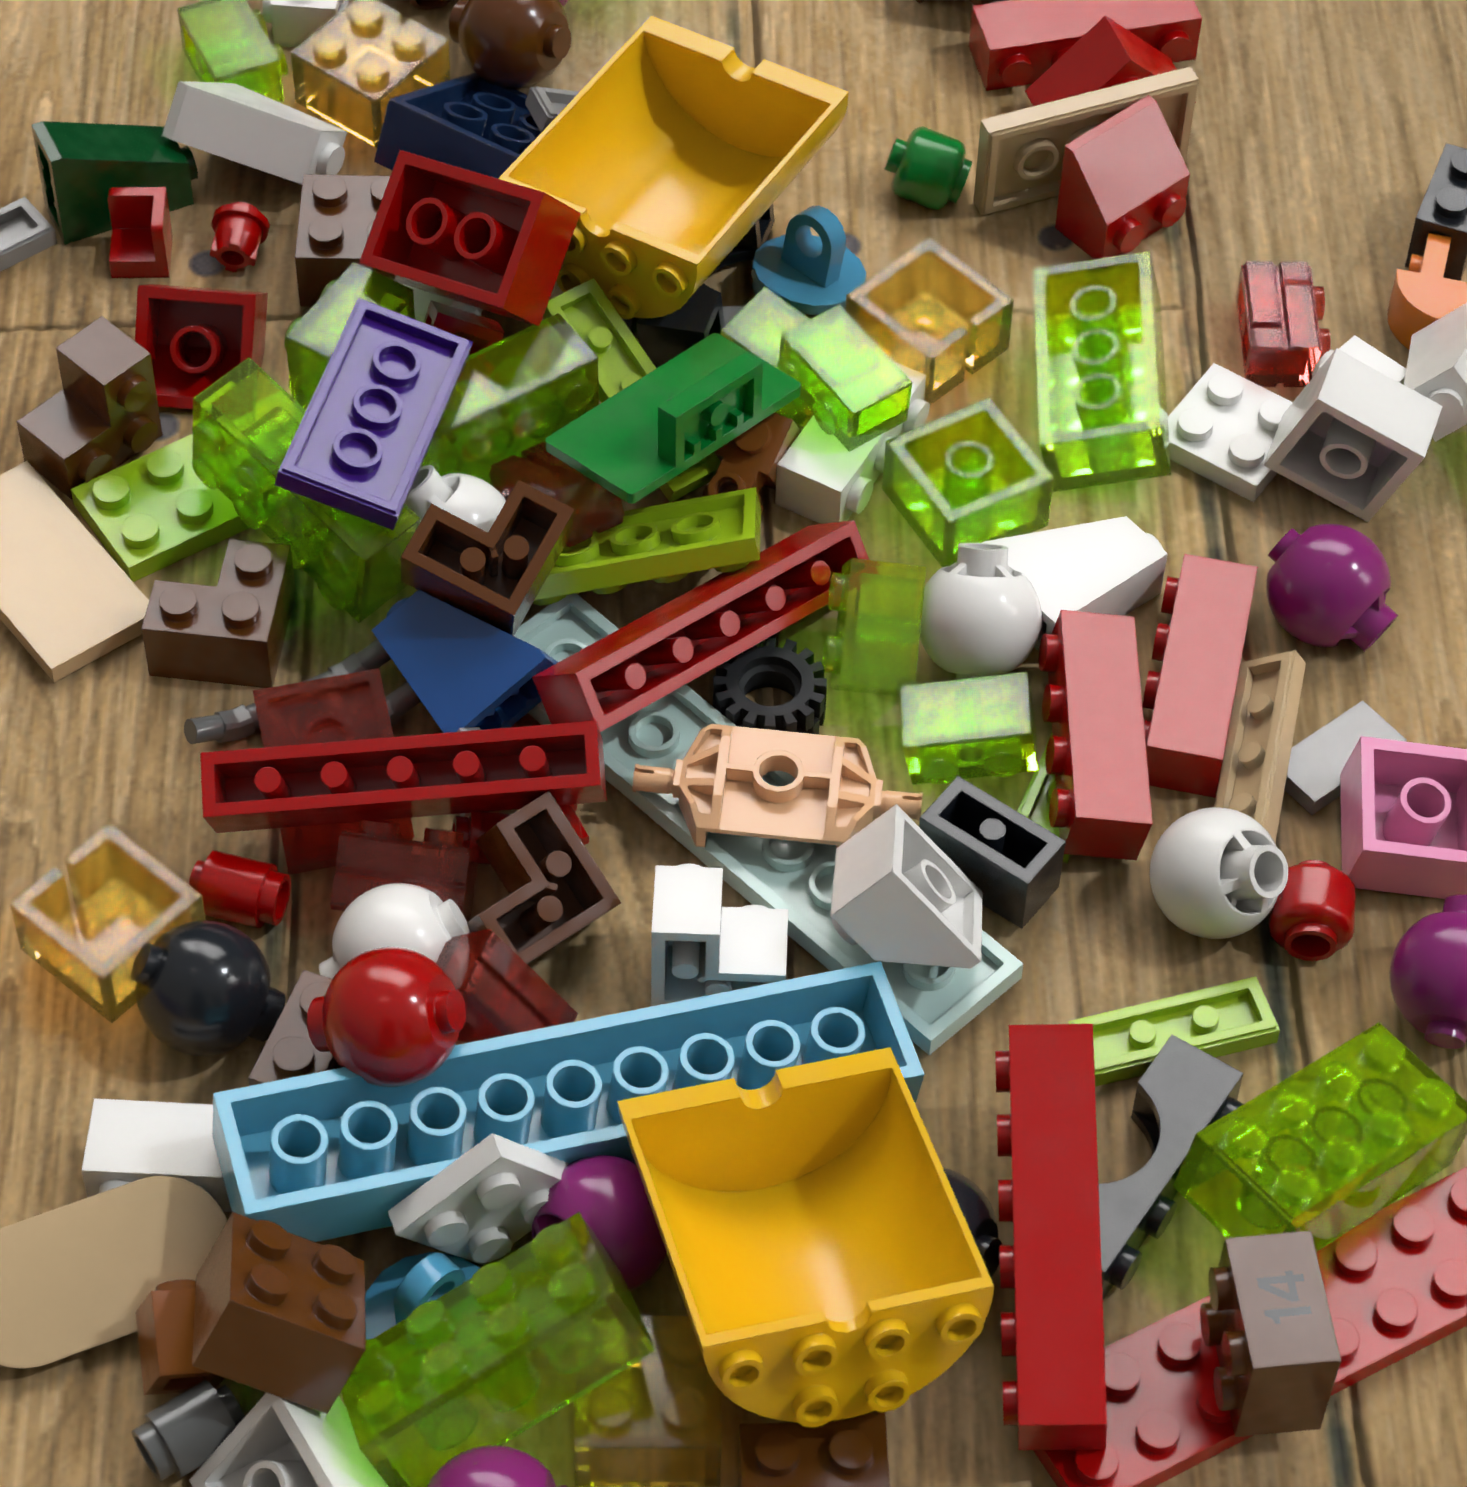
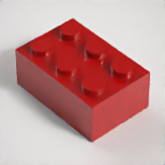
M400 150L359 264L398 283L540 327L580 212L545 192Z

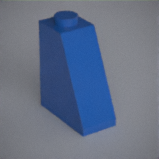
M421 590L416 591L411 597L404 598L395 603L389 609L386 618L371 630L443 733L457 732L459 728L479 727L481 730L510 728L542 701L532 677L558 663V661L539 648Z

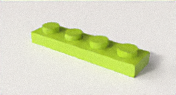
M594 278L549 300L543 316L544 320L601 403L656 369ZM713 452L659 488L671 503L709 483L713 476L716 475L721 461Z

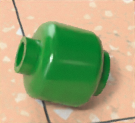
M918 127L911 132L907 141L899 138L895 139L884 170L894 173L891 185L895 195L926 208L939 210L948 201L957 203L970 172L972 161L965 158L966 150L961 141L926 127Z

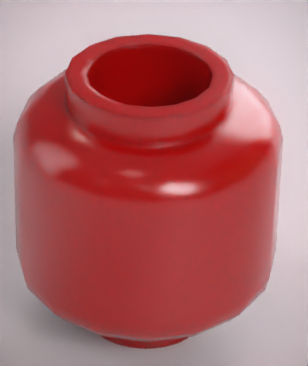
M1306 860L1298 865L1290 866L1288 868L1287 884L1269 912V929L1272 938L1280 947L1297 959L1319 961L1334 955L1335 952L1348 945L1354 935L1356 906L1354 883L1344 872L1324 861Z

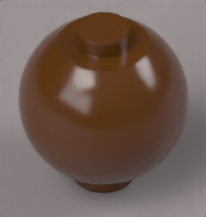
M460 0L453 7L449 18L450 37L455 43L460 44L462 54L471 69L485 81L503 88H525L545 80L560 65L571 46V32L567 16L559 0Z

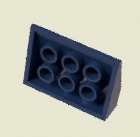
M474 72L390 98L374 162L393 170L398 153L402 150L498 179L541 132L525 105L527 94L516 89L493 85Z

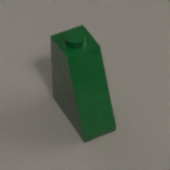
M50 121L31 124L45 207L65 245L112 230L108 206V190L112 187H166L169 212L194 204L191 180L198 179L195 159L188 146L180 148L176 141L162 136L165 126Z

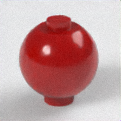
M399 947L373 949L351 959L335 974L326 990L325 996L316 997L312 1000L307 1013V1028L313 1046L320 1052H331L336 1062L342 1068L346 1067L353 1073L360 1075L366 1082L381 1087L410 1085L434 1073L451 1054L458 1040L459 1032L464 1027L466 1021V1006L463 996L455 989L445 971L427 956Z

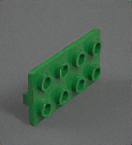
M713 333L546 438V451L625 502L634 504L801 395V383L722 335Z

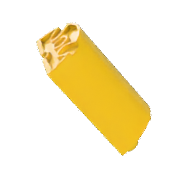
M651 15L498 179L545 192L580 212L556 280L563 292L594 278L621 318L663 317L680 309L692 297L836 132L846 114L849 92L765 59L756 68L747 66L737 57L734 47Z
M891 1047L775 1070L774 1077L768 1084L753 1090L740 1088L736 1084L735 1079L731 1078L617 1101L619 1115L708 1373L720 1391L735 1404L763 1417L798 1422L805 1427H818L830 1421L847 1419L873 1411H892L905 1404L911 1394L919 1391L949 1369L981 1334L992 1303L994 1285Z

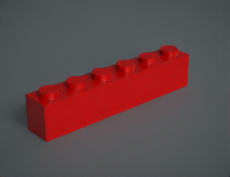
M854 520L807 526L761 551L760 560L751 561L742 569L723 572L534 675L532 678L550 723L559 724L597 720L600 732L875 578L876 576Z
M597 720L200 753L203 818L216 833L521 809L550 791L559 806L607 802L603 738Z
M1093 1024L1009 1025V1051H995L996 1093L1010 1092V1114H997V1157H1011L1012 1179H998L999 1222H1013L1014 1244L999 1245L1000 1289L1015 1288V1312L1001 1313L1002 1356H1016L1017 1381H1002L1003 1425H1018V1451L1106 1450L1107 1403Z

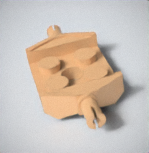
M710 724L700 730L684 759L676 760L675 769L635 764L633 775V792L671 793L673 798H679L680 809L697 847H706L707 832L836 845L837 848L873 822V818L877 819L896 804L911 819L920 821L923 793L882 791L883 780L876 778L867 747L858 738ZM771 771H784L792 775L795 780L785 786H773L763 781L762 777Z

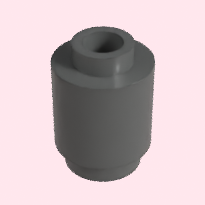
M203 1380L145 1414V1423L132 1430V1436L151 1472L161 1482L173 1474L178 1478H182L202 1466L243 1420L245 1415L237 1399L226 1385L215 1390L209 1381Z

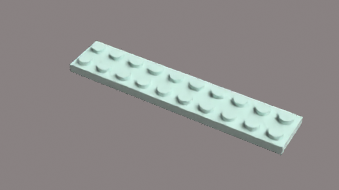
M574 593L567 595L559 602L548 605L520 625L514 636L539 648L560 662L619 630V628ZM685 684L601 732L605 779L710 868H723V880L752 905H762L770 909H788V935L828 970L834 971L879 962L875 961L859 944L851 945L838 934L831 921L836 845L707 832L706 847H697L680 809L679 798H673L671 793L633 792L635 764L675 769L676 760L684 759L702 728L710 724L736 726ZM542 701L528 712L541 725L551 724ZM771 771L762 777L763 781L773 786H785L795 780L792 775L784 771ZM983 930L981 962L971 969L881 961L910 1038L928 1055H931L1022 978L1023 963Z

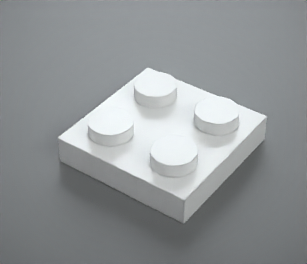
M1213 363L1155 431L1151 450L1254 502L1277 474V472L1264 466V462L1282 415L1293 402Z
M492 1133L391 1208L388 1214L396 1235L485 1265L488 1262L505 1256L511 1250L512 1244L532 1230V1223L537 1212L548 1201L549 1188L561 1180L562 1172L569 1163Z

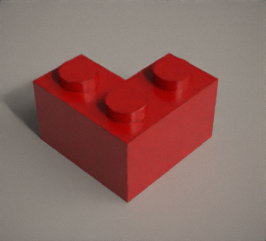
M1105 15L1028 87L1025 92L1032 105L1037 106L1177 69L1168 56Z

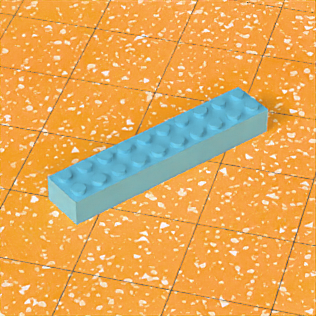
M879 961L455 1045L449 1057L434 1073L419 1082L406 1086H375L366 1082L360 1075L343 1067L213 1093L212 1138L232 1212L254 1220L274 1222L289 1233L318 1242L393 1226L388 1214L391 1208L492 1133L569 1164L581 1158L598 1155L616 1156L636 1164L619 1115L617 1101L731 1078L735 1079L736 1084L740 1088L753 1090L768 1084L774 1077L775 1070L888 1047L892 1049L915 1104L925 1074L883 965Z

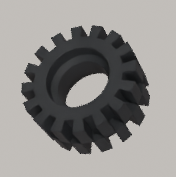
M769 637L765 639L764 647L757 648V645H754L744 651L743 654L740 653L716 667V676H713V707L736 726L819 734V725L823 726L825 720L827 678H824L825 669L821 661L814 663V653L807 647L800 654H796L797 642L786 639L784 647L780 648L775 647L776 637ZM771 687L786 691L793 696V699L782 705L765 706L749 700L746 694L759 688Z

